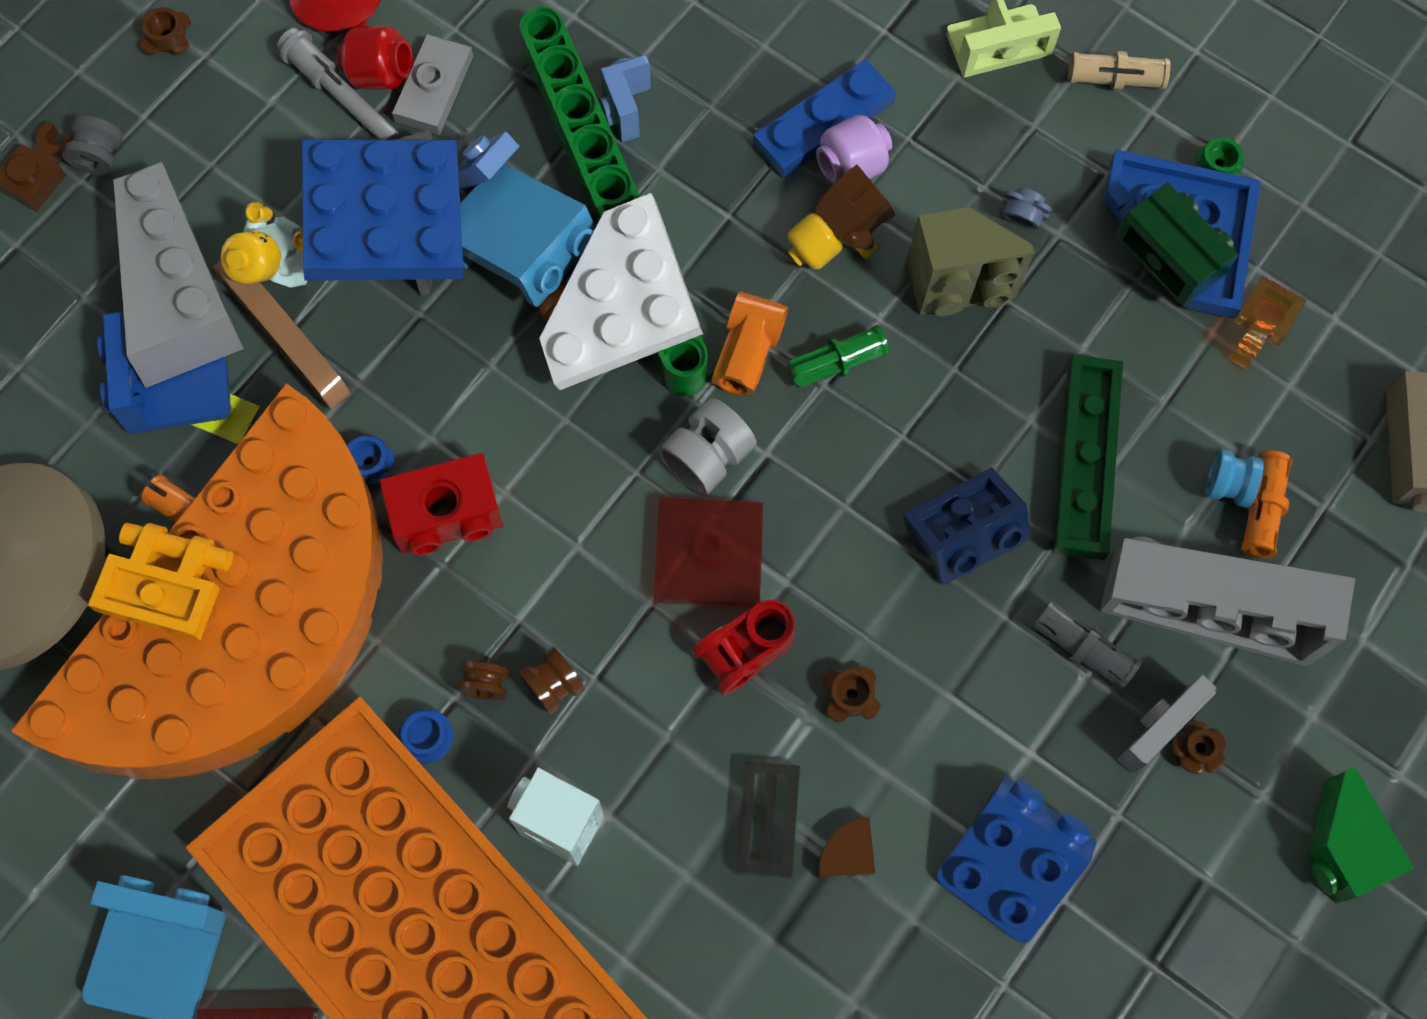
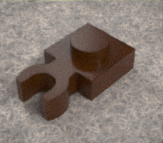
M51 122L42 125L36 134L37 144L34 148L30 149L20 143L0 167V192L37 212L66 176L59 163L66 162L62 157L66 143L73 141L74 135L68 133L62 142L53 144L60 135L58 130Z

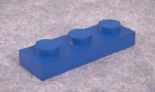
M865 59L753 134V146L781 178H784L816 156V149L820 147L821 136L827 129L855 115L867 116L869 119L894 103L896 91Z

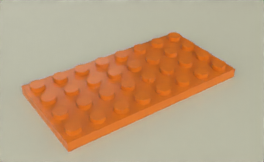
M358 697L185 847L328 1019H648L361 697Z

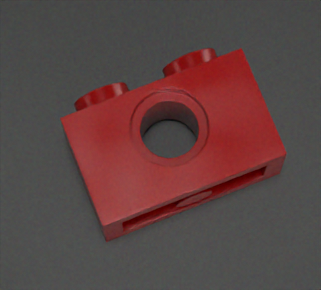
M484 453L380 479L393 537L402 554L411 552L413 555L433 553L442 547V543L460 538L464 541L481 540L492 535L494 529L504 527ZM450 500L457 503L455 509L446 516L438 517L431 514L433 507L441 501Z

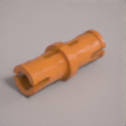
M1275 450L1259 453L1258 458L1263 459L1264 462L1262 480L1253 504L1246 508L1249 514L1241 550H1244L1245 554L1256 558L1275 557L1281 517L1287 514L1289 508V500L1285 497L1293 459L1290 458V455Z

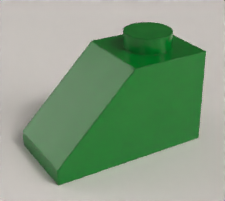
M1354 766L1327 779L1308 855L1313 862L1311 869L1315 881L1323 892L1333 897L1337 904L1357 898L1413 870L1414 867L1356 767Z

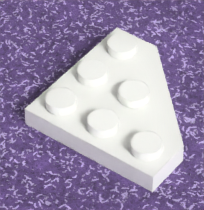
M652 193L603 213L539 338L554 385L559 390L703 334Z

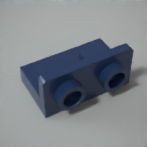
M992 467L903 514L906 529L933 560L936 578L942 585L971 574L977 567L1003 553L1015 550L1030 538L1027 504Z

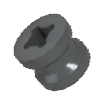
M84 115L74 118L71 127L74 138L73 141L66 143L62 157L68 164L82 172L98 176L111 174L115 163L112 153L120 148L123 139L121 130L108 121L97 117Z

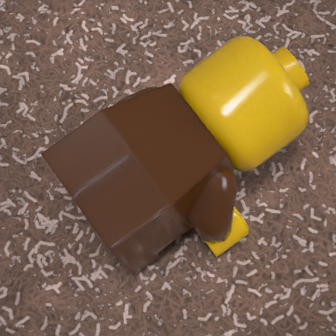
M855 165L836 181L830 189H826L822 193L815 209L818 214L810 213L790 229L787 239L793 247L788 253L800 267L806 262L813 270L823 268L842 251V244L845 247L855 248L864 259H868L880 249L872 238L871 233L881 224H886L896 213L888 200L858 165Z

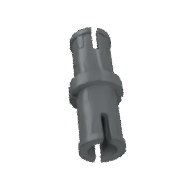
M1054 600L1050 602L1033 626L1035 630L1049 637L1064 650L1072 654L1070 659L1078 665L1083 662L1121 691L1142 664L1103 637L1102 633L1104 631L1096 625L1092 628L1068 613L1067 610L1058 605Z

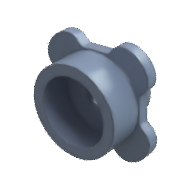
M1018 188L1016 192L1005 191L1002 202L1005 207L1002 216L1016 225L1036 230L1039 228L1042 220H1048L1052 208L1044 203L1045 197L1027 188Z

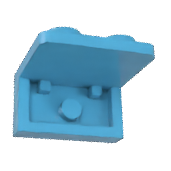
M121 875L118 885L97 881L90 904L107 909L108 913L83 987V1000L89 1005L149 1019H195L227 913L207 906L210 895L187 889L176 888L173 898L152 894L155 883L130 876Z

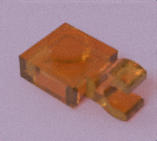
M1262 275L1234 320L1236 323L1247 328L1228 360L1247 369L1266 340L1279 346L1287 336L1307 300Z

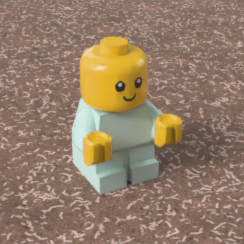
M259 202L248 204L245 210L248 220L244 231L235 233L227 238L222 246L220 258L226 274L233 281L244 285L265 282L267 280L290 288L306 285L307 281H304L303 230L300 231L301 227L285 217H276L274 223L266 225L267 221L271 220L273 216L272 210L266 206L263 207V204Z

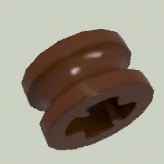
M475 661L463 662L461 664L460 671L465 674V680L458 683L457 691L459 693L485 700L505 699L506 690L502 688V681L509 679L510 671L507 668L496 664Z

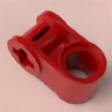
M765 600L756 604L729 624L723 625L708 634L694 646L691 652L696 659H703L720 683L717 688L722 696H726L745 685L763 668L784 655L791 648L794 640L795 618L791 610L784 603L776 600ZM766 619H774L784 626L785 633L776 640H765L757 634L756 627ZM721 653L724 654V656L726 657V659L728 660V662L731 664L732 667L729 666V664L727 663V661L725 660V658L722 656Z

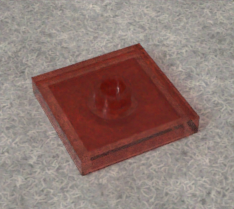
M659 498L654 603L751 608L760 603L764 502Z

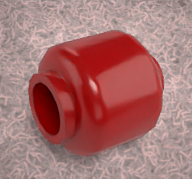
M355 26L347 32L343 43L339 45L337 62L348 82L357 89L394 90L409 76L413 67V52L410 43L394 27Z

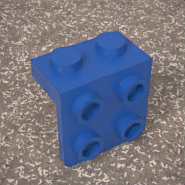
M118 312L103 315L104 335L98 336L97 345L101 362L107 369V382H102L100 385L101 400L105 411L112 413L128 434L223 420L231 414L227 356L145 388L127 358L124 313Z
M1005 775L993 791L985 808L940 867L937 879L942 886L1016 941L1026 943L1034 937L1090 864L1097 841L1090 837L1091 831L1078 818L1067 813L1061 816L1043 803L1045 799L1035 787L1023 780L1014 782Z

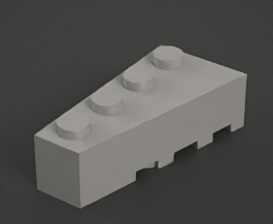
M160 162L113 180L127 358L145 388L244 349L163 163Z
M1147 537L1124 538L1111 555L1100 612L1308 667L1346 641L1356 578L1162 545L1160 542Z

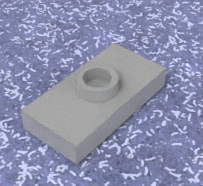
M427 34L392 112L394 121L419 130H430L431 133L440 135L473 59L472 47Z
M1201 675L1170 705L1162 698L1140 720L1147 729L1116 760L1130 773H1135L1144 767L1216 694L1215 690L1217 688L1204 675Z

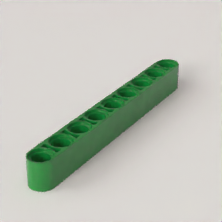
M534 7L526 11L520 21L525 59L597 226L605 211L637 199L640 195L562 17L550 7ZM561 75H562V76H567V77L561 78V79H555V78H554V77H556V76H561ZM576 114L585 115L582 118L577 119L569 118L570 116ZM594 153L603 155L597 159L586 158L589 154ZM611 193L619 194L621 196L615 200H607L602 198L603 196ZM701 335L651 354L664 385L673 394L683 397L691 396L701 391L707 379L708 354ZM680 360H688L695 363L696 367L691 371L683 372L675 369L673 364Z

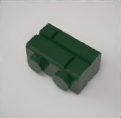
M1168 182L1152 193L1148 199H1144L1128 211L1115 234L1127 249L1184 307L1198 297L1205 289L1207 290L1229 271L1239 255L1234 250L1231 237L1221 228H1213L1199 214V208L1195 200L1185 192L1178 193Z

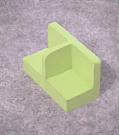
M991 0L987 16L951 24L947 27L946 36L962 76L965 78L1052 55L1061 26L1055 12L1039 16L1036 7L1032 4L1008 10L1004 0Z

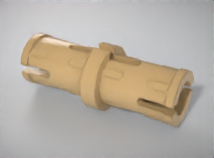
M1116 51L1114 55L1072 52L1068 68L1069 83L1110 85L1111 90L1120 91L1124 86L1166 89L1170 77V59L1129 57L1126 51ZM1099 68L1137 69L1138 74L1100 72Z

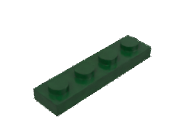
M1073 354L1068 362L1052 553L1105 560L1109 555L1123 361Z

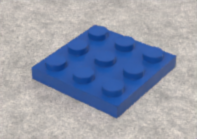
M302 140L304 281L463 279L457 140Z

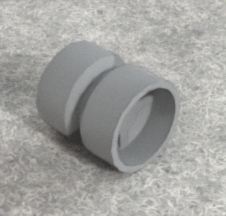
M715 398L707 399L689 417V429H677L658 448V453L667 468L687 488L700 496H707L726 477V465H738L756 447L757 443L753 432L744 420L728 405Z

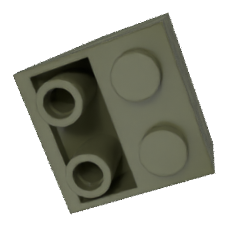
M970 207L919 215L906 261L919 315L935 313L937 316H949L958 313L964 307L984 304L985 307L994 308L1005 305L1012 299H1016L1034 256L1032 244Z

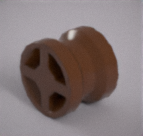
M551 647L544 653L543 661L535 667L526 666L518 672L528 690L549 716L559 710L560 701L568 695L577 696L585 690L579 677L555 647Z

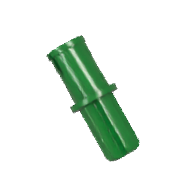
M876 325L869 330L840 341L836 338H831L828 340L827 346L789 360L787 369L794 385L797 388H802L838 373L841 377L849 375V369L876 358L887 356L889 354V347L883 331Z

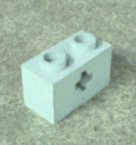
M539 767L531 780L526 777L520 780L507 806L513 810L509 819L520 836L576 866L579 865L604 819L598 799Z

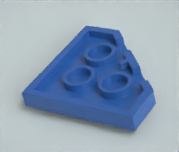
M1115 150L1110 162L1103 201L1120 223L1128 211L1144 199H1148L1152 193L1168 182L1178 193L1185 192L1195 200L1199 208V214L1213 228H1221L1231 237L1234 250L1239 255L1229 271L1207 290L1205 289L1198 297L1187 304L1185 308L1235 319L1242 307L1261 180Z

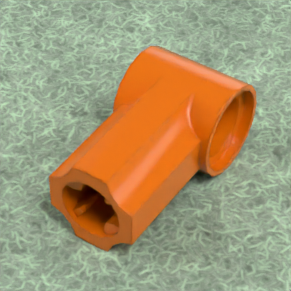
M739 291L727 324L726 334L728 336L712 375L713 384L719 386L724 392L738 397L753 396L770 348L775 349L780 339L788 313V306Z

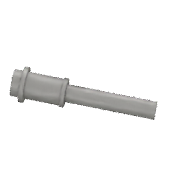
M292 28L280 37L277 49L280 51L281 60L287 64H294L317 89L325 88L378 140H396L399 138V132L338 75V65L325 56L312 43V35L305 30L299 31L297 28Z

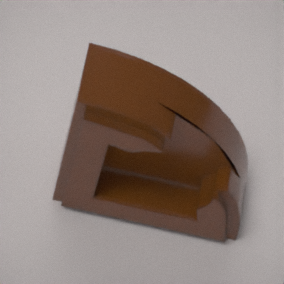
M862 817L848 822L832 835L820 857L818 879L875 874L869 817Z

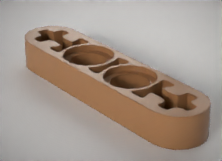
M221 260L212 266L214 272L232 296L329 410H332L351 396L349 389L336 371L260 282L244 285L233 281L224 271Z

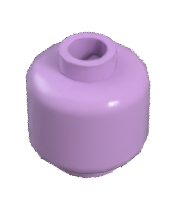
M855 115L827 129L822 134L820 147L816 149L817 161L826 179L833 184L855 165H858L868 178L872 179L887 169L889 163L888 151L892 149V140L884 125L881 123L875 124L867 116Z

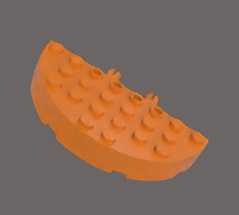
M287 383L197 497L191 496L170 482L164 475H157L150 482L158 487V491L165 497L148 486L145 487L142 493L141 501L143 504L152 507L175 522V525L168 534L190 540L194 536H200L214 540L215 547L233 551V561L227 572L208 567L202 574L201 579L214 582L220 590L201 640L103 614L12 729V733L61 760L94 772L127 776L133 779H170L198 775L251 757L260 752L259 748L277 739L283 733L287 732L289 734L309 718L341 683L356 660L373 620L371 615L375 606L377 591L380 589L382 582L383 550L381 529L375 503L369 488L343 438L328 418L309 399ZM161 555L156 559L154 566L178 572L182 560Z

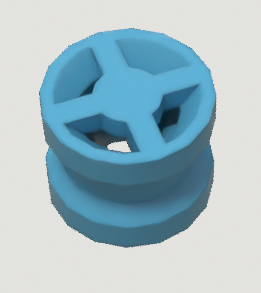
M1219 448L1208 472L1205 497L1214 500L1227 497L1233 499L1237 506L1249 508L1253 504L1261 484L1264 468L1263 459L1250 456L1243 460L1236 458L1232 451Z

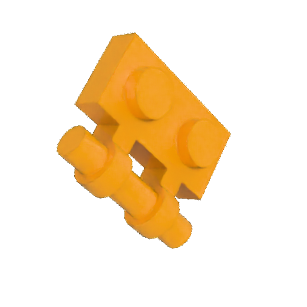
M128 522L125 523L120 531L119 541L122 544L135 547L131 558L127 559L108 554L88 606L95 612L201 640L220 590L214 582L201 579L202 574L208 567L227 572L233 561V551L215 547L214 540L200 536H194L190 540L168 534L166 527L147 523L142 527ZM161 555L180 559L182 562L178 572L154 566L156 559Z

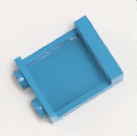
M503 164L490 180L478 184L460 203L463 268L467 269L473 262L483 266L517 285L527 302L538 307L550 293L558 288L563 278L579 262L596 227L586 205Z

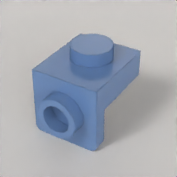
M640 56L634 59H620L611 66L601 68L604 97L599 98V104L609 127L615 125L621 142L640 137L639 111L632 95L651 88L650 63L647 56Z
M506 131L489 139L485 135L478 137L462 153L465 159L458 166L459 186L468 195L478 184L490 180L518 149L519 145Z

